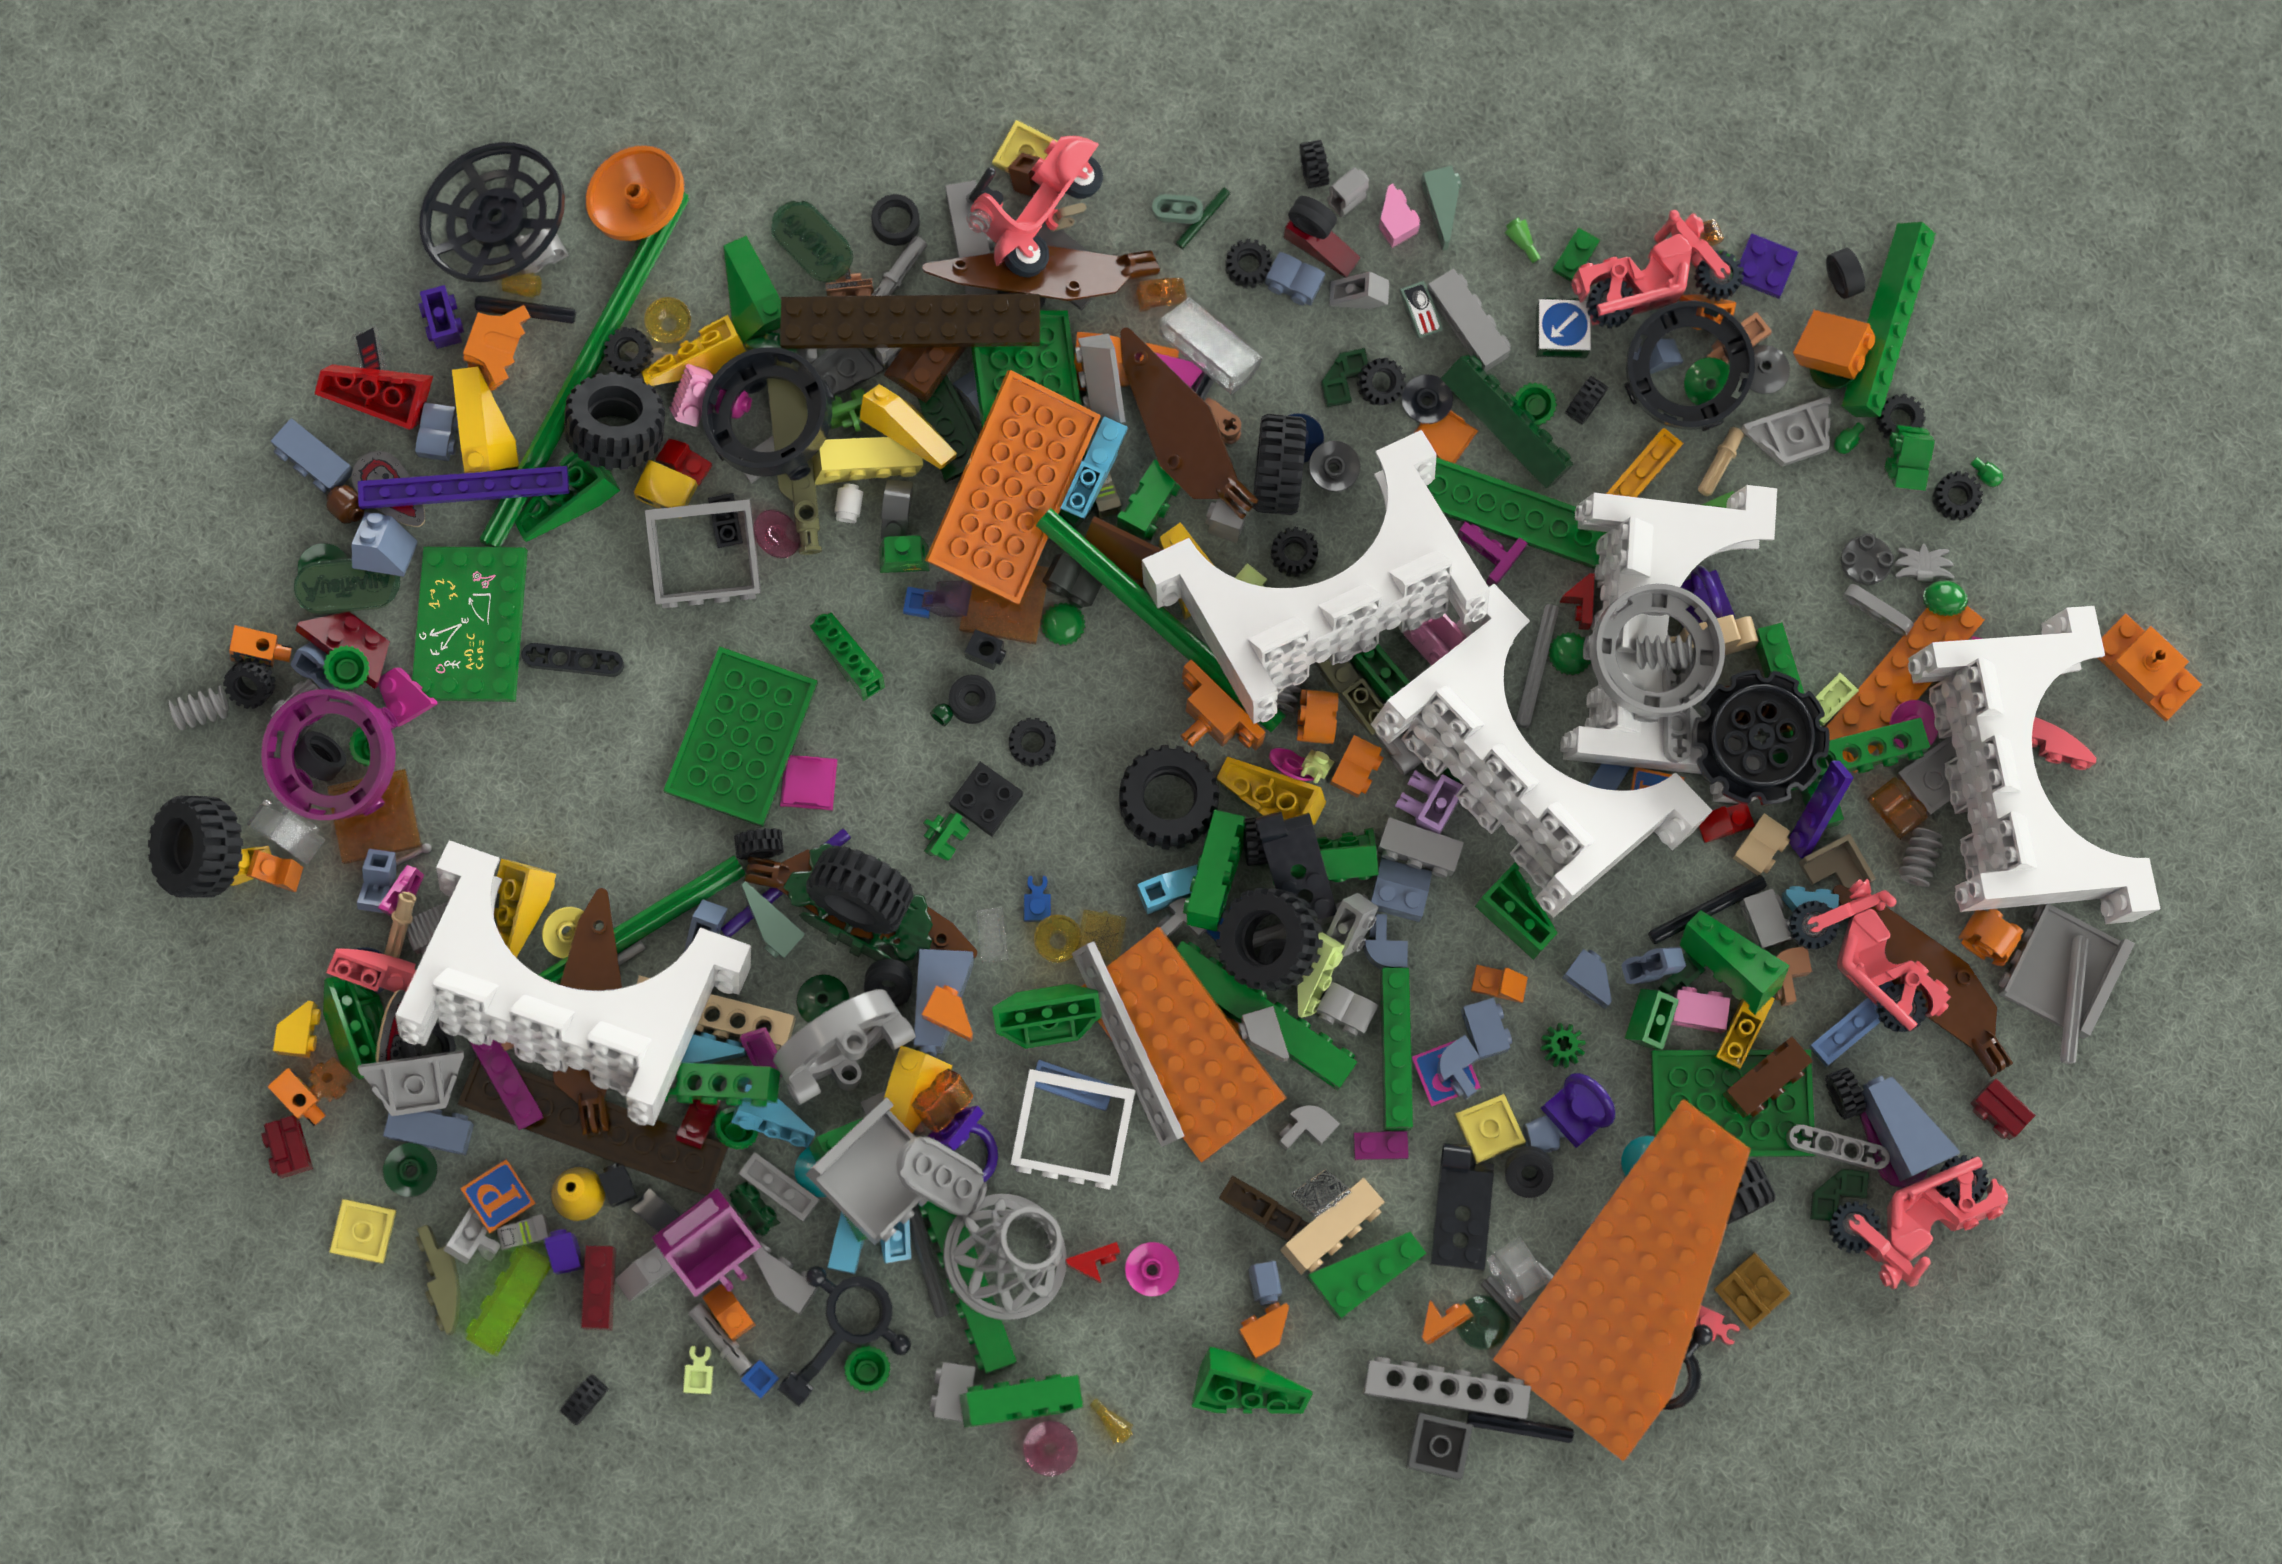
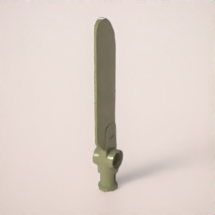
M777 360L776 365L788 367L798 372L793 363L789 364ZM773 378L767 379L774 449L777 451L787 447L798 438L806 425L808 414L806 398L803 392L789 381ZM812 458L807 461L811 472L800 480L792 481L786 473L777 475L780 492L794 503L796 532L800 534V555H812L822 552V547L819 546L818 540L820 523ZM803 510H810L814 513L813 517L808 520L801 518L799 514ZM808 536H810L811 544L808 543Z

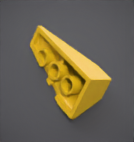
M479 367L453 369L452 375L464 473L487 472L518 467L519 459L516 440L495 402Z
M1231 757L1226 758L1217 776L1218 782L1263 816L1281 811L1283 819H1288L1310 813L1312 823L1315 825L1326 804L1322 788L1296 780Z

